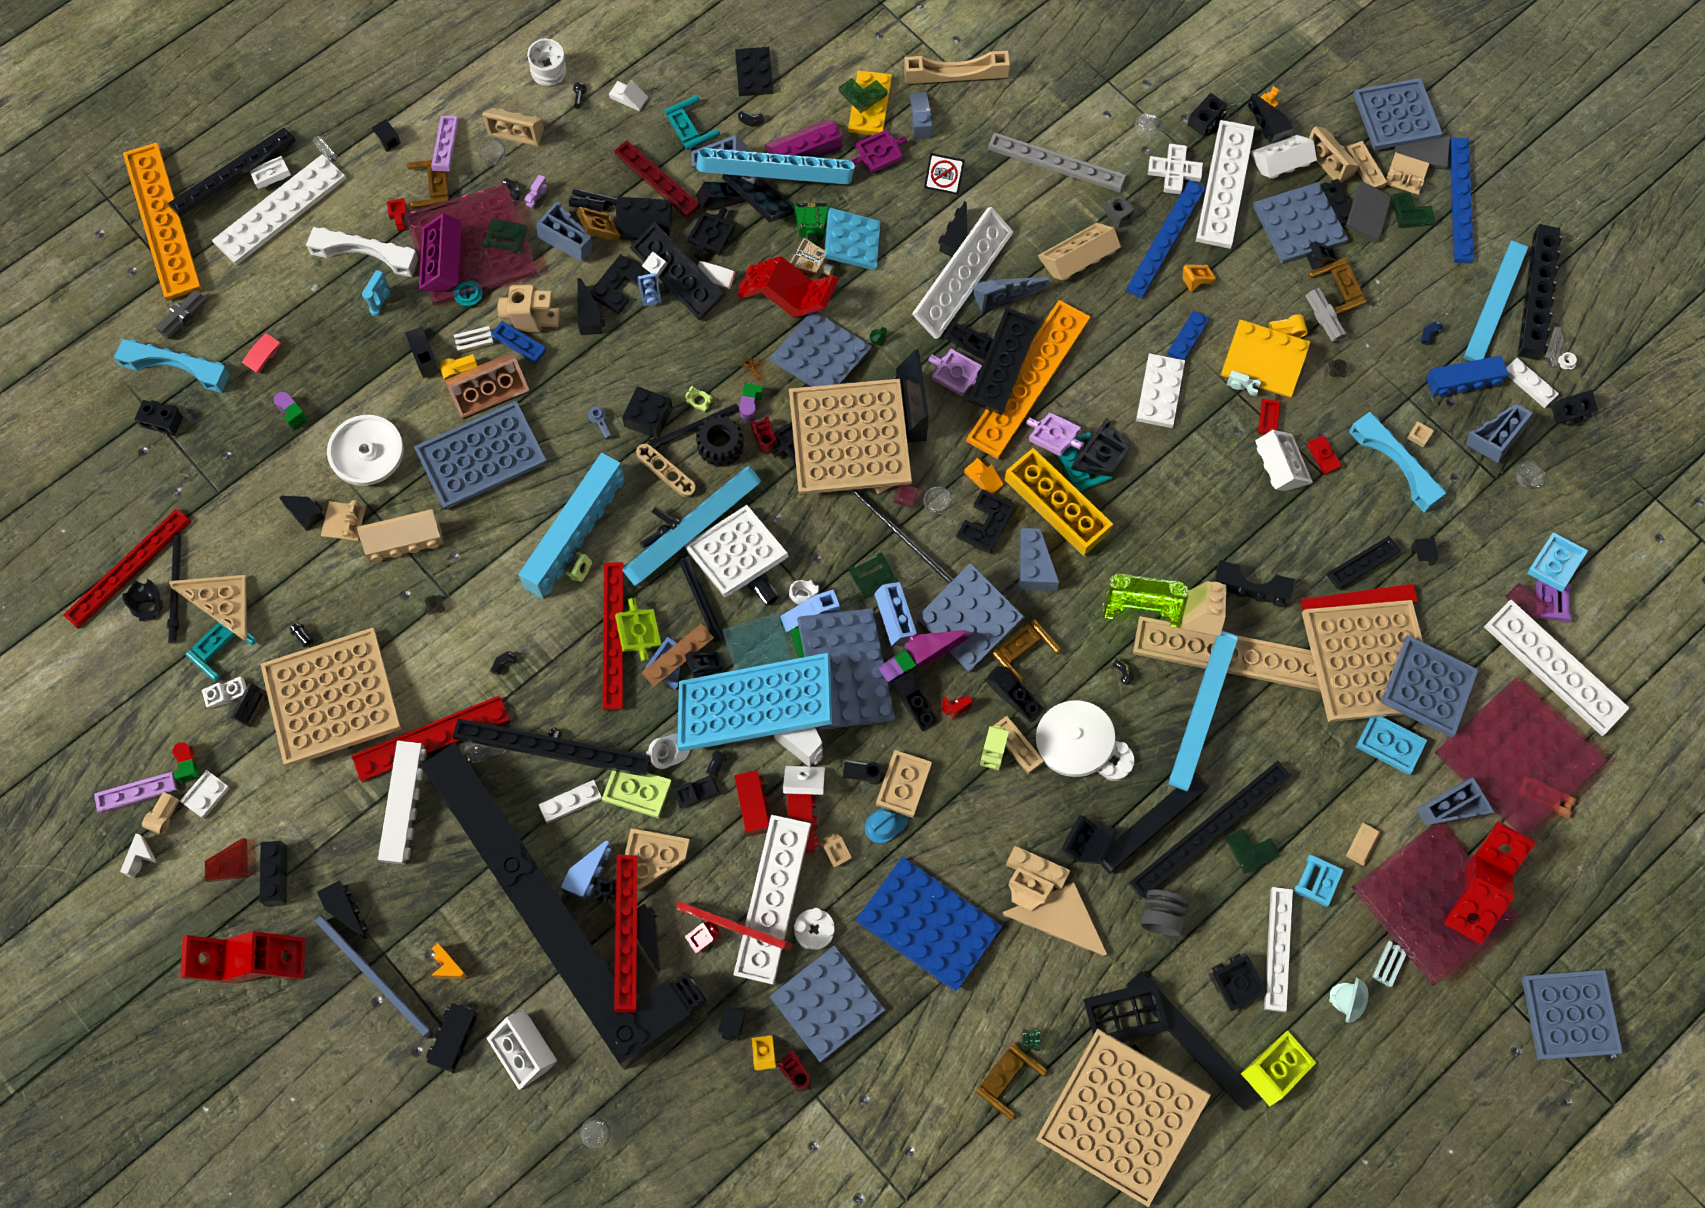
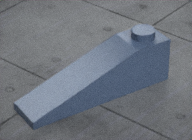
M1034 277L982 281L974 286L973 295L981 312H985L1048 289L1049 278Z

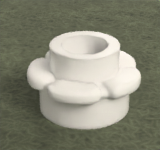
M1567 352L1558 358V363L1562 369L1571 370L1576 366L1577 359L1573 353Z

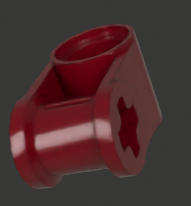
M767 416L765 419L757 422L750 421L753 434L756 437L761 452L770 454L772 450L776 449V442L769 417Z
M790 1050L789 1055L781 1061L777 1060L775 1062L797 1091H806L810 1087L811 1079L809 1073L793 1050ZM803 1075L807 1078L804 1085H797L795 1082L798 1076Z

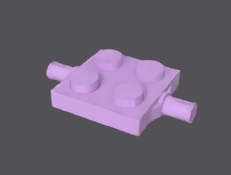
M950 349L942 359L931 354L928 360L937 365V370L932 375V380L962 397L975 384L977 375L982 365L953 349Z
M1050 412L1039 422L1032 418H1029L1026 422L1027 425L1035 428L1029 436V441L1054 454L1061 456L1070 446L1079 450L1084 446L1083 442L1075 439L1080 434L1081 427Z

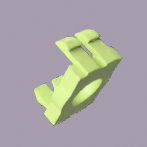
M691 386L690 392H687L685 395L686 403L703 412L708 411L709 406L713 403V397ZM696 397H704L705 402L702 405H697L694 402Z
M577 552L575 554L579 558L572 572H566V574L573 581L583 582L592 565V560L587 555ZM584 563L585 568L584 571L581 573L580 567Z

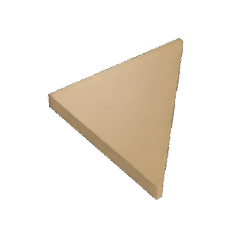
M246 575L169 581L172 589L237 636L247 640Z
M1074 883L1063 887L1062 890L1052 891L1046 902L1039 904L1032 911L1016 906L1003 912L1004 917L1014 919L1019 923L1041 930L1046 934L1068 941L1104 957L1107 955Z

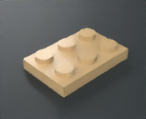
M894 750L876 801V806L914 818L932 762Z

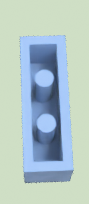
M900 582L884 584L876 591L875 597L891 646L906 644L909 642L908 639L917 633Z

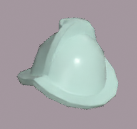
M1356 977L1354 984L1341 983L1334 986L1330 991L1329 1002L1339 1011L1346 1014L1345 1022H1354L1365 1011L1368 1003V988L1363 980Z

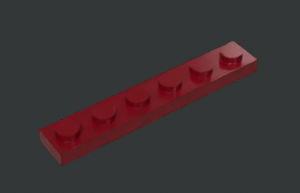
M628 140L614 150L615 155L664 199H670L672 206L683 216L688 218L700 208L698 202Z

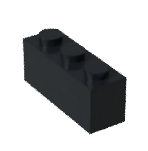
M282 841L261 842L260 903L266 907L287 905V845Z
M454 1003L447 1007L443 1019H445L442 1027L437 1029L435 1034V1044L427 1052V1063L454 1074L479 1014Z

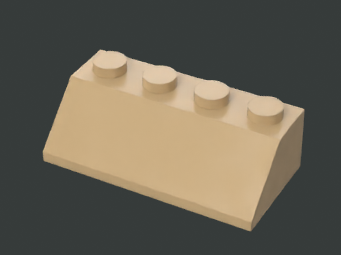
M1095 223L1041 253L1038 257L1054 278L1067 280L1072 274L1085 270L1086 266L1099 262L1102 257L1112 255L1121 246L1113 227Z
M433 509L357 527L365 556L369 562H380L384 558H396L405 553H417L422 549H434L444 544L440 523Z

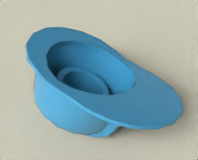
M879 808L867 819L865 833L875 843H886L904 830L908 824L909 817Z

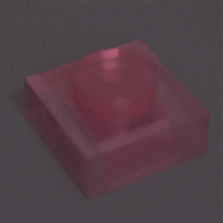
M899 485L894 497V503L911 508L917 494V488Z

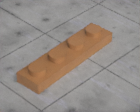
M700 624L642 671L643 676L655 688L687 662L685 654L689 651H700L714 637Z

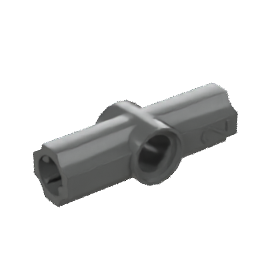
M194 290L181 304L175 303L170 308L169 315L156 329L162 336L169 339L179 328L191 324L194 314L207 302L206 298L197 290Z

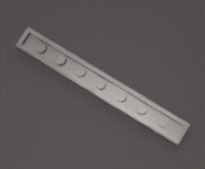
M995 132L988 146L990 151L1119 193L1126 179L1124 174Z

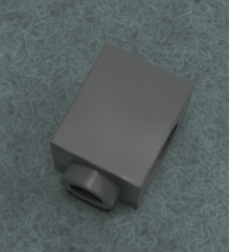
M1122 195L1110 199L1105 214L1117 228L1132 220L1134 209Z

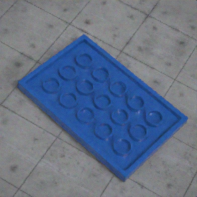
M904 857L899 860L855 921L954 992L958 991L1002 928L999 923Z

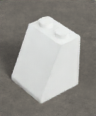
M815 727L774 734L776 741L808 767H811L813 764L817 765L823 758L822 741Z

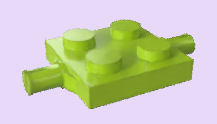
M636 598L628 599L630 610L615 615L622 651H639L641 662L649 661L647 650L661 646L654 609H638Z

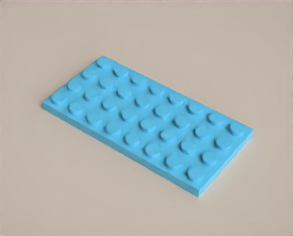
M828 653L679 681L677 748L680 752L832 724L830 656Z

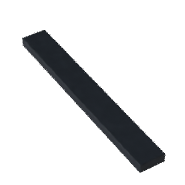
M1141 971L1126 987L1129 988L1151 981ZM1158 989L1169 1027L1168 1032L1229 1097L1245 1111L1259 1095ZM1151 994L1137 997L1145 1007L1154 1005ZM1156 1009L1150 1010L1152 1015L1158 1020Z

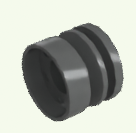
M1148 890L1146 894L1148 900L1145 901L1144 905L1150 910L1142 912L1141 928L1164 936H1182L1185 921L1178 916H1185L1187 914L1185 908L1188 907L1189 900L1170 891Z

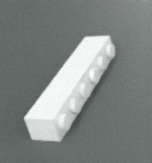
M397 741L378 860L381 862L406 865V860L410 859L411 848H408L409 840H412L414 835V828L411 827L412 821L416 820L417 816L415 802L420 797L418 783L423 778L421 764L426 759V749H424L421 743Z

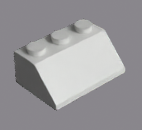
M1299 135L1250 151V155L1261 175L1269 178H1276L1283 172H1293L1297 167H1306L1311 165V162L1317 161L1314 141Z
M1272 430L1255 440L1258 446L1257 451L1264 461V468L1269 473L1271 484L1276 490L1288 491L1313 483L1292 434Z
M525 1009L507 1016L487 1037L488 1042L519 1090L545 1074L557 1062L554 1054Z

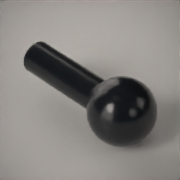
M576 82L573 86V91L576 94L574 107L580 109L582 95L586 93L587 87L583 82Z
M656 506L652 510V513L669 524V528L672 530L677 527V524L680 525V522H682L679 518L673 519Z
M663 524L659 526L656 533L640 541L641 547L645 548L656 542L670 530L669 525Z

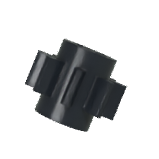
M607 876L603 881L597 880L598 887L593 888L595 892H599L596 898L598 900L604 898L605 903L611 898L616 900L614 896L616 880L610 882ZM603 888H609L610 892L603 891Z

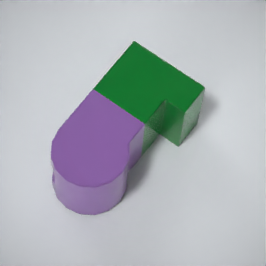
M744 383L739 406L740 416L744 421H752L756 417L757 399L762 400L763 386Z
M279 392L275 395L274 403L280 412L286 414L284 419L292 430L307 419L304 412L289 394Z
M905 648L878 669L886 681L889 682L899 674L901 675L908 669L913 668L916 664Z

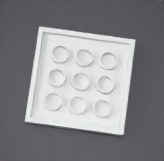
M747 505L685 545V549L724 598L788 558V553Z

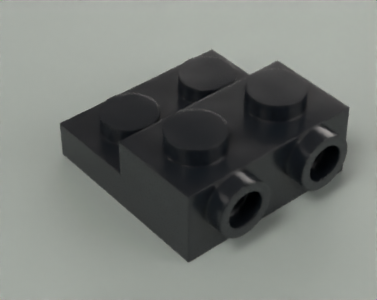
M1240 953L1229 958L1230 963L1223 965V963L1215 965L1211 968L1213 972L1208 974L1230 1011L1267 993L1249 956H1241Z

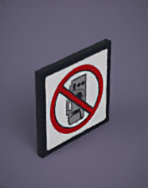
M930 153L924 188L959 195L965 159Z

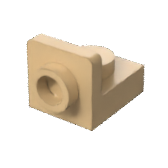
M830 834L823 838L824 841L820 843L834 868L852 858L842 837L838 834Z

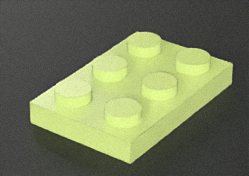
M612 771L602 801L659 819L672 781L647 773L646 777Z

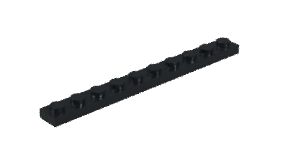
M459 718L457 719L452 736L455 740L642 777L647 776L651 757L647 755Z
M1276 761L1130 881L1129 885L1143 899L1148 890H1154L1285 782L1291 774L1279 761Z

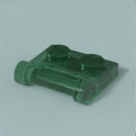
M492 218L487 235L483 241V247L510 250L513 253L519 254L527 232V225ZM493 238H495V239H500V240H505V241H510V242H515V243H514V244H511V243L496 241V240H493Z
M882 552L877 554L875 558L855 568L854 566L848 568V572L863 599L874 595L882 585L897 582V578ZM878 564L881 565L882 568L859 578L858 574Z

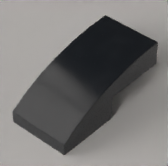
M708 775L693 783L688 782L673 789L680 808L699 803L720 794L712 775Z

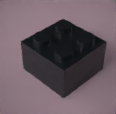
M637 386L622 416L624 427L658 439L673 409L671 398Z

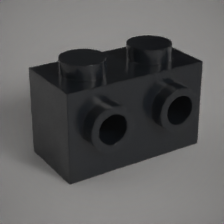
M143 400L135 416V421L141 428L171 436L176 435L183 419L177 407L173 405L164 406L154 400L150 402Z

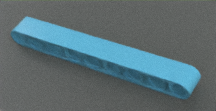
M702 148L698 151L696 168L704 173L837 184L851 183L855 167L854 163L848 160Z
M751 466L741 470L683 518L680 525L677 524L674 530L670 529L625 566L622 571L633 585L640 583L761 482L760 478Z
M1222 630L1221 635L1216 637L1168 782L1170 786L1184 791L1189 789L1237 643L1238 636Z

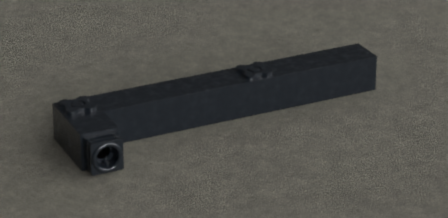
M453 743L421 764V767L623 1069L629 1067L693 1021L691 1017L695 1015V1012L697 1010L699 1012L701 1011L700 1008L707 1006V999L690 975L684 972L683 976H678L675 982L671 981L668 983L666 980L636 1001L635 1013L614 1012L613 976L457 745Z

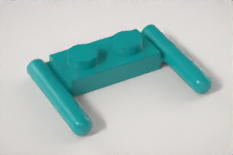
M697 95L664 110L666 117L686 150L720 135V131L715 129L699 137L698 132L685 113L684 108L700 101Z
M1090 432L1077 436L1075 439L1084 442L1091 439L1092 435ZM1073 446L1067 448L1061 456L1056 455L1070 483L1079 492L1111 480L1113 477L1101 475L1090 480L1087 472L1072 470L1071 466L1079 456Z
M218 622L192 647V650L186 653V656L213 681H217L220 676L205 662H208L236 634ZM247 631L246 641L250 645H254L257 640Z

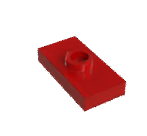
M1324 435L1307 442L1306 446L1324 475L1342 467Z

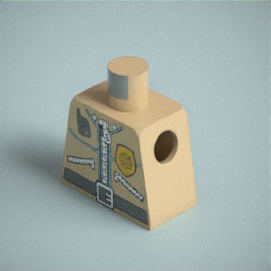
M805 238L790 262L813 281L818 280L821 273L831 276L834 270V266L828 264V259L824 258L825 251Z

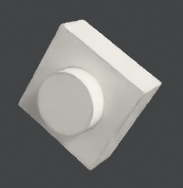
M652 252L642 267L650 273H656L658 278L668 263Z

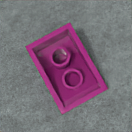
M965 630L915 634L908 639L909 642L904 646L916 665L927 666L974 635L972 632Z

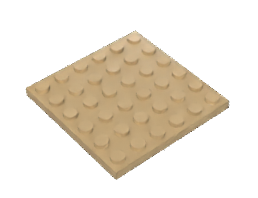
M900 379L789 389L799 494L912 484Z
M1412 600L1305 609L1302 612L1328 722L1404 715L1380 702L1404 638L1409 635L1423 642Z
M374 627L260 664L285 767L401 730Z
M1097 1028L1036 1140L1149 1207L1211 1094Z

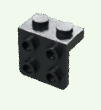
M1079 815L1061 850L1077 862L1101 864L1105 860L1111 844L1114 843L1118 830L1114 827L1097 826L1084 815Z

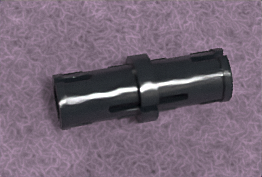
M570 195L569 207H583L605 212L606 200L591 199L590 196L584 198Z

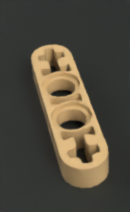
M641 444L637 447L636 456L638 460L682 497L689 498L694 495L695 484L691 479L650 445ZM641 450H648V455L652 458L651 461L648 456H641ZM662 461L664 467L656 469L653 466L654 462ZM675 472L678 475V479L670 481L667 477L668 474ZM681 479H683L682 484L687 487L690 485V492L688 490L685 492L683 491L684 487L681 484H679Z

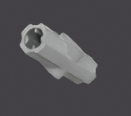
M1320 288L1310 291L1305 297L1311 305L1320 326H1323L1332 343L1342 339L1346 333L1339 323L1338 316L1331 304H1328Z

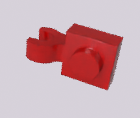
M405 199L387 201L390 220L395 219L398 231L405 230L403 217H408Z

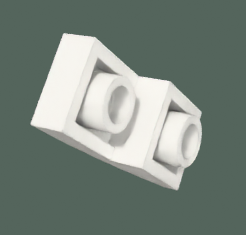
M699 261L698 267L717 287L730 289L735 271Z
M238 677L227 683H216L203 689L202 693L206 708L221 706L241 699L246 689L244 678Z

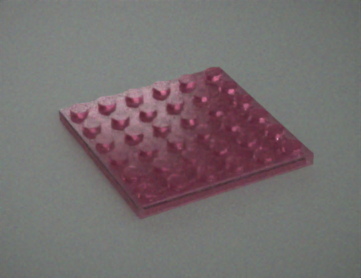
M507 183L404 214L419 262H421L423 226L442 213L461 220L462 233L460 235L461 249L459 254L458 284L471 280L479 285L470 288L467 286V289L454 292L457 285L447 291H429L434 306L455 300L454 297H458L457 295L459 294L460 296H468L473 294L476 289L484 291L538 274Z
M1517 677L1462 726L1455 736L1450 737L1435 752L1461 779L1466 780L1473 777L1490 806L1516 831L1525 836L1534 830L1607 760Z
M1440 823L1433 824L1351 887L1432 986L1439 983L1520 917L1509 904L1482 944L1444 924L1445 918L1466 889L1465 867L1471 859ZM1471 913L1467 916L1473 921L1479 919V915L1476 913Z

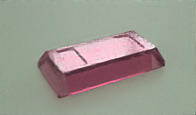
M1520 583L1505 596L1507 599L1515 602L1534 620L1549 607Z

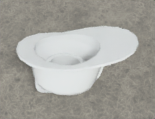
M678 733L653 740L648 751H646V755L651 757L652 764L656 768L665 769L684 761L689 755L690 750L679 751L677 748Z

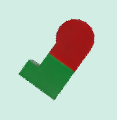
M184 742L177 743L172 749V754L176 757L179 770L174 771L175 779L181 784L200 778L194 750Z

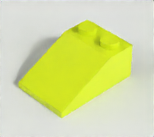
M1287 1030L1241 1074L1264 1101L1271 1106L1282 1099L1316 1062Z

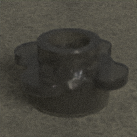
M1337 359L1329 362V375L1331 377L1347 376V363L1345 361Z
M432 595L425 598L427 614L432 615L435 612H444V598L442 595Z

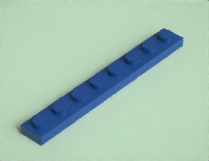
M1451 137L1449 147L1454 263L1472 264L1474 258L1469 138Z
M1191 180L1188 181L1127 286L1126 292L1141 299L1143 298L1205 190L1204 186Z

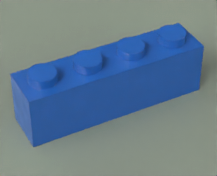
M1500 355L1433 368L1429 371L1426 379L1432 396L1440 395V397H1444L1454 392L1463 393L1474 388L1479 390L1485 386H1499L1508 376V372Z

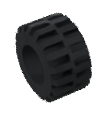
M717 415V418L712 416L709 417V421L705 419L703 425H700L696 432L699 455H701L704 461L707 460L708 464L714 463L716 467H719V464H722L723 467L727 466L726 463L733 464L734 459L738 460L740 458L739 454H742L744 447L740 425L736 424L734 419L729 420L728 416L724 418L721 415ZM717 436H726L730 439L724 446H714L710 443Z

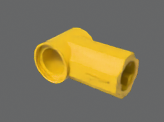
M1301 314L1293 315L1287 320L1269 322V329L1297 338L1304 337L1308 333L1304 316Z
M472 354L457 360L452 358L442 360L439 363L443 379L446 380L477 367V363Z

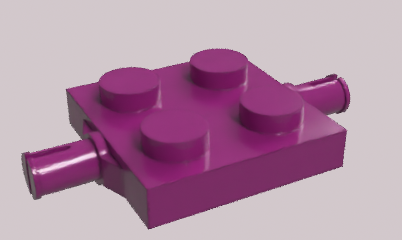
M886 129L857 142L856 149L860 156L851 159V162L855 166L863 162L871 173H875L903 160V155L898 146L907 143V139L903 136L895 140Z

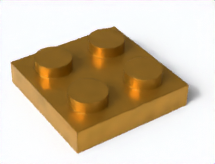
M583 207L578 208L576 213L586 234L618 242L620 234L611 215Z

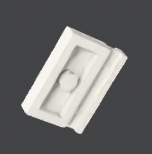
M282 156L265 162L250 171L258 189L291 176Z
M206 770L180 802L204 819L230 787Z

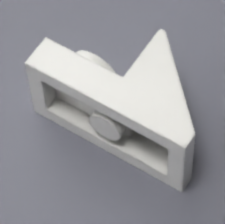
M630 80L628 85L617 81L609 93L611 99L638 111L642 109L648 100V96L632 80Z
M135 834L120 871L132 878H135L136 874L141 870L142 859L157 863L147 840L139 834Z

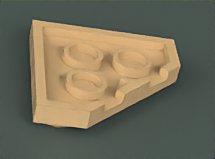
M631 828L625 855H637V892L684 862L687 858L690 839Z

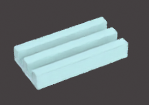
M1388 941L1371 978L1388 987H1392L1408 950L1400 948L1401 946L1394 945L1393 942ZM1391 948L1393 953L1382 977H1379L1380 970ZM1399 952L1401 954L1397 960V963L1393 969L1389 981H1387L1386 978L1388 976V973L1393 965L1397 953Z

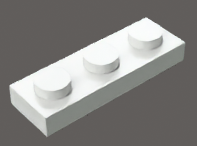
M1518 358L1506 367L1508 377L1544 408L1559 395L1558 392Z
M594 780L539 804V807L548 824L601 800L602 797Z

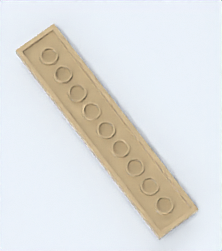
M1139 616L1133 654L1206 669L1217 635L1181 629L1182 624ZM1238 636L1227 673L1321 692L1311 650Z

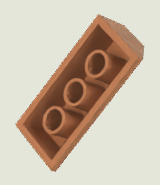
M513 352L444 380L461 419L529 391Z

